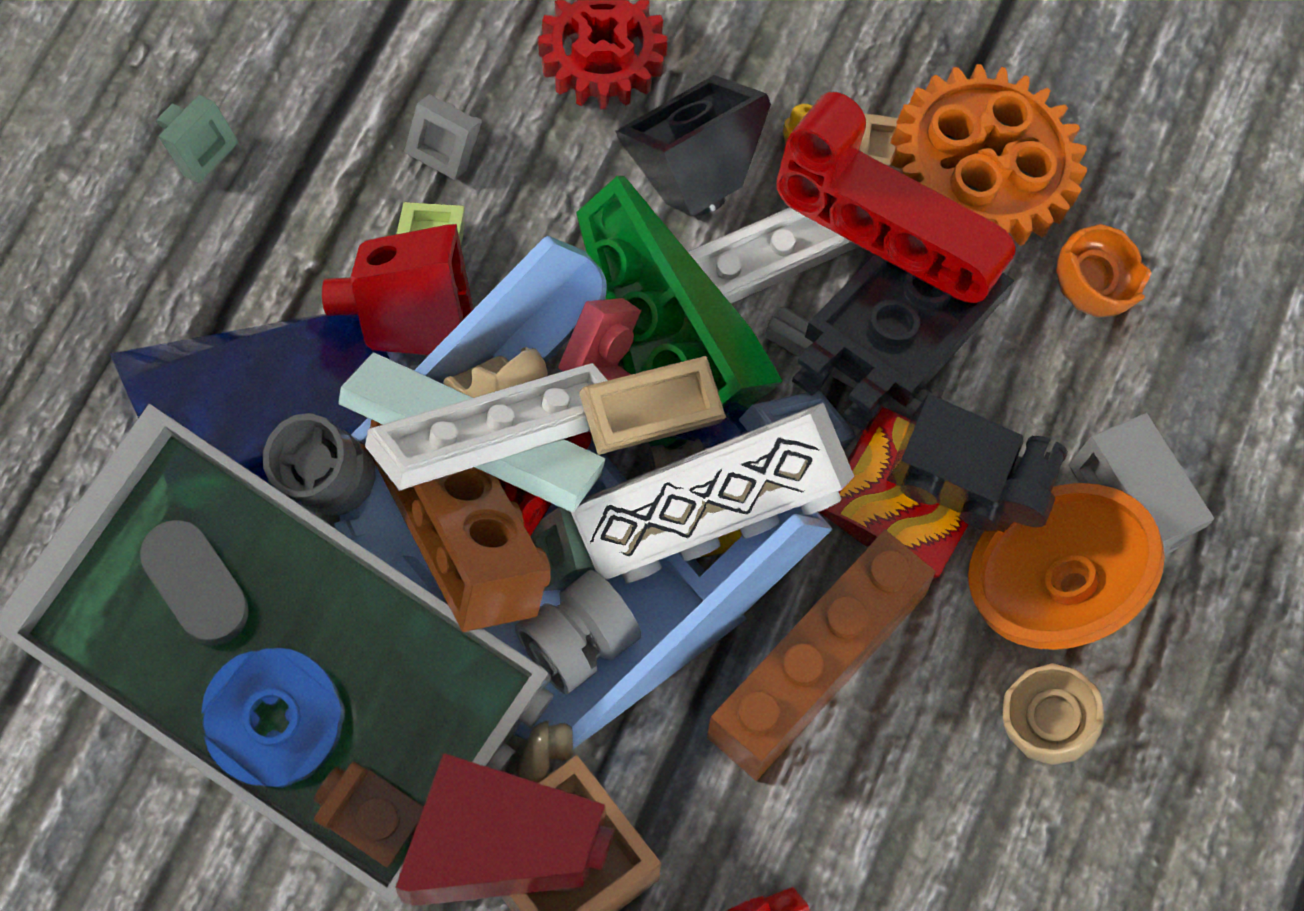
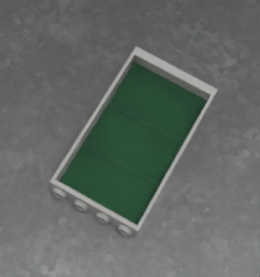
M148 404L0 610L1 635L391 904H399L401 902L395 886L414 833L392 866L386 868L331 829L324 828L313 820L321 808L313 800L327 776L336 766L346 771L350 764L356 761L425 806L443 753L504 772L516 752L507 745L522 722L532 728L554 696L553 693L545 689L552 679L549 672L483 628L462 632L448 604L151 404ZM180 520L189 522L199 528L239 585L247 600L248 619L243 630L233 640L215 646L204 645L193 640L185 632L148 577L141 564V546L147 534L159 524ZM265 648L291 649L304 654L318 663L335 683L339 699L345 710L344 720L341 724L340 739L329 760L307 779L283 788L251 785L232 777L214 761L204 739L206 734L203 727V697L215 674L234 657ZM283 699L274 706L264 701L258 705L255 712L262 719L261 724L257 728L261 735L266 736L272 730L283 733L287 729L290 722L287 721L284 715L289 706Z

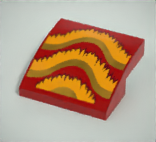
M882 407L873 422L864 430L847 459L854 477L842 490L838 491L842 500L818 512L866 547H869L886 529L936 572L933 578H937L942 573L968 524L960 518L959 512L939 503L928 505L916 502L902 493L901 486L887 481L911 420Z

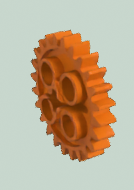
M981 64L976 65L970 79H967L958 67L952 69L947 82L936 74L933 75L927 89L924 90L917 87L909 104H904L896 122L897 126L890 140V143L896 146L890 159V165L902 168L900 173L998 224L1010 233L1020 246L1025 245L1032 231L1041 238L1046 236L1053 222L1060 224L1075 203L1082 190L1079 185L1087 173V167L1079 164L1087 148L1085 145L1073 143L1080 130L1079 124L1061 123L1068 107L1064 104L1049 108L1045 103L1049 97L1050 89H1042L1034 95L1028 91L1030 84L1029 76L1024 75L1014 85L1008 82L1007 70L1004 67L1000 68L995 79L987 78ZM943 134L952 136V137H953L954 139H956V140L949 139L948 137H946V136L943 135ZM1021 171L1027 172V173H1029L1030 175H1032L1033 177L1027 176V175H1025L1024 173H1022ZM965 184L974 186L980 192L970 189Z

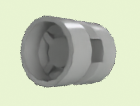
M593 570L585 572L559 592L560 604L557 607L545 603L540 606L537 617L521 620L515 625L519 641L531 660L549 672L552 678L550 683L563 694H569L597 672L596 660L599 657L613 660L641 639L639 625L629 607L611 584Z

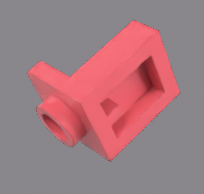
M623 298L586 301L558 368L562 371H567L593 363L607 380L631 375L618 366V363L626 355L633 343L634 334L632 331L642 310Z

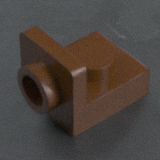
M353 761L346 771L336 766L322 783L313 800L321 808L313 820L324 828L331 829L386 868H390L415 832L424 806L363 764Z

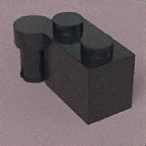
M928 393L912 416L887 481L901 486L902 493L916 502L928 505L939 503L959 512L960 518L965 523L980 530L994 531L997 529L1004 533L1013 522L1030 527H1042L1046 525L1053 507L1055 497L1051 491L1068 451L1061 443L1056 441L1051 453H1045L1050 438L1031 436L1026 442L1024 455L1020 457L1018 455L1024 442L1023 435Z

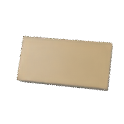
M706 356L584 386L579 391L598 455L719 424L726 418Z

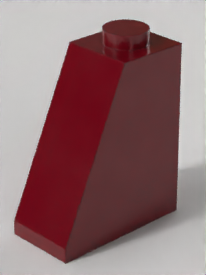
M443 753L395 889L401 902L418 906L584 887L590 867L602 871L612 843L614 829L604 827L605 804Z

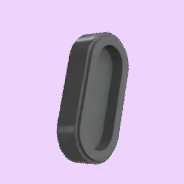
M167 521L153 528L142 543L140 551L141 564L185 632L193 640L204 645H221L233 640L240 634L247 622V600L207 538L199 528L186 521Z

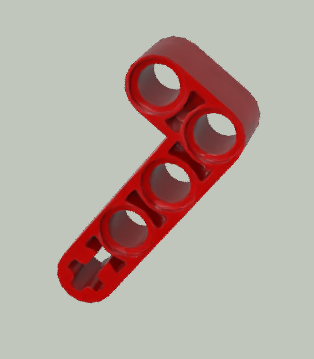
M827 92L821 95L787 139L777 177V190L782 200L796 212L959 300L970 303L984 300L1015 256L1016 247L1012 237L998 224L859 151L866 129V118L863 110L847 95L838 92Z

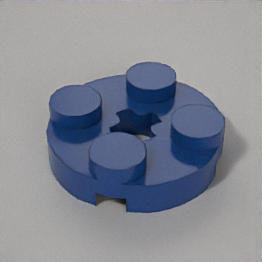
M265 648L256 652L250 651L238 655L227 662L209 683L202 705V713L204 714L203 727L206 734L204 739L214 761L232 777L251 785L283 788L307 779L329 760L340 739L341 724L344 720L345 710L332 678L318 663L300 652L282 648ZM283 699L289 706L284 715L287 721L290 722L287 729L283 733L272 730L266 736L261 735L257 728L261 724L262 719L255 712L258 705L264 701L274 706Z

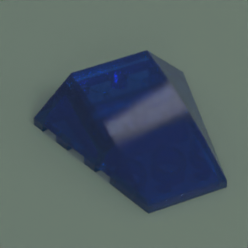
M326 314L110 353L138 418L148 404H151L271 486L273 485L269 482L263 469V450L269 435L279 423L293 415L311 413L325 417L342 430L352 434L367 417L339 405L341 386L373 352L391 360L387 351L372 350L365 345L358 315L327 316ZM183 449L164 474L184 521L195 525L202 531L221 560L226 557L224 552L247 534L250 537L254 536L273 521L271 516L276 513L275 511Z

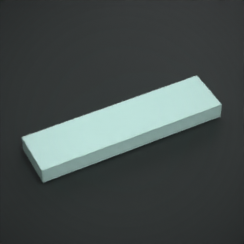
M373 352L341 386L339 405L384 425L472 399L473 397ZM562 439L488 462L475 468L573 513L601 476L605 458Z

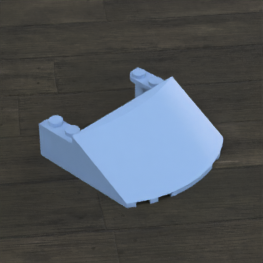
M551 236L544 237L414 371L443 384L446 377H453L492 358L504 356L510 361L520 354L521 349L524 347L537 349L546 363L571 338L585 302L605 300L607 284L604 273L586 251ZM367 418L351 434L364 445H366L371 419ZM591 439L587 450L598 455L594 441ZM605 454L599 455L605 458L602 474L585 498L627 481ZM375 465L376 479L370 495L360 507L347 514L339 515L340 521L334 523L336 530L447 604ZM552 503L543 518L559 506ZM798 506L777 514L781 523L776 527L749 538H743L742 535L706 571L696 559L684 561L681 552L660 559L659 562L662 569L638 581L626 584L622 574L606 580L631 610L639 625L641 639L613 660L599 657L596 660L597 672L569 694H563L549 682L545 689L553 693L554 696L534 726L547 720L549 725L569 724L572 727L573 749H575L744 622L747 618L743 614L815 547L832 528L818 512L804 515L801 507ZM356 567L360 575L355 579L358 588L375 618L382 625L401 596ZM561 590L543 591L540 606L549 603L557 607L560 604L559 592ZM420 609L395 643L396 648L437 690L453 703H461L481 718L487 720V725L489 726L522 679ZM521 620L483 628L531 660L515 631V625ZM522 722L514 735L527 740L532 728Z

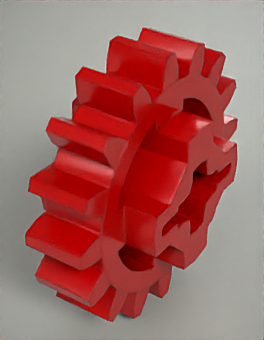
M556 0L555 16L544 15L542 19V35L538 36L539 57H542V73L544 77L555 76V91L559 95L566 93L571 88L576 90V105L582 106L589 96L597 97L600 110H606L609 104V97L617 96L625 106L630 105L632 89L635 88L647 95L651 91V76L661 77L663 74L664 57L667 56V36L663 35L662 16H649V0H639L635 4L629 2V0H575L573 4L566 0ZM637 36L642 44L639 56L634 53L635 44H633V39ZM567 37L572 39V53L567 56L563 48Z

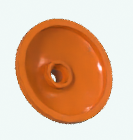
M1091 483L1054 486L1051 493L1054 495L1055 501L1046 525L1030 527L1013 522L1004 533L997 529L982 533L970 559L968 582L974 604L990 628L1007 640L1026 647L1050 650L1067 649L1105 638L1128 624L1141 612L1154 595L1161 580L1165 558L1164 545L1158 526L1149 511L1138 500L1123 491Z

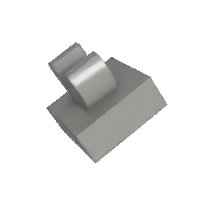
M429 94L417 103L404 153L456 180L467 171L482 120L477 117L473 118L456 109L455 105L450 102L445 103Z

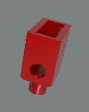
M457 224L442 225L364 241L359 245L351 277L324 279L322 284V304L325 314L327 316L358 315L365 345L372 350L430 355L474 310Z

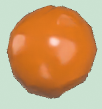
M1103 224L1083 228L1073 233L1061 248L1056 265L1057 278L1062 294L1077 310L1095 317L1115 316L1139 303L1145 298V295L1142 293L1152 275L1151 270L1142 263L1138 247L1124 231Z

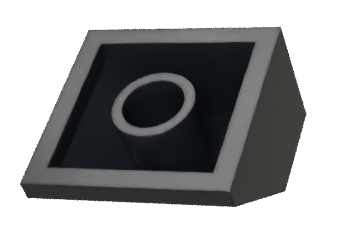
M713 75L615 132L621 144L667 205L691 217L694 215L701 216L720 208L725 203L726 196L743 187L771 102L767 93Z

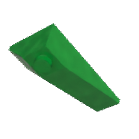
M616 176L576 212L586 253L604 273L607 284L606 299L623 298L642 310L632 331L634 334L633 343L629 351L622 358L624 370L632 375L706 356L726 418L721 423L648 442L650 446L664 445L669 450L676 449L683 445L686 440L695 439L740 416L783 382L752 328L625 176Z

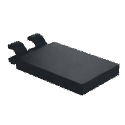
M874 255L809 321L805 337L813 343L798 358L797 363L802 368L794 375L792 382L810 395H814L826 382L833 369L837 368L858 383L849 394L848 399L853 403L846 409L842 417L864 431L879 414L890 396L905 407L915 398L1009 295L1014 279L1002 273L984 300L977 303L964 302L887 260Z

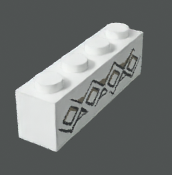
M821 403L589 495L582 500L571 514L596 572L605 580L622 574L625 583L628 584L661 570L662 566L659 560L681 552L684 561H689L714 551L721 546L718 537L740 529L743 538H749L768 531L781 523L777 514L800 506L804 515L826 509L842 500L838 491L842 490L853 479L854 474L825 405Z

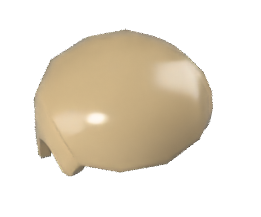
M524 347L521 349V353L510 361L504 356L492 358L453 377H446L443 384L475 398L546 377L548 372L546 363L538 350Z
M1054 663L1029 669L1005 693L1003 704L1005 730L1009 739L1030 759L1050 765L1076 761L1092 749L1101 735L1104 724L1101 693L1096 685L1091 683L1077 669Z

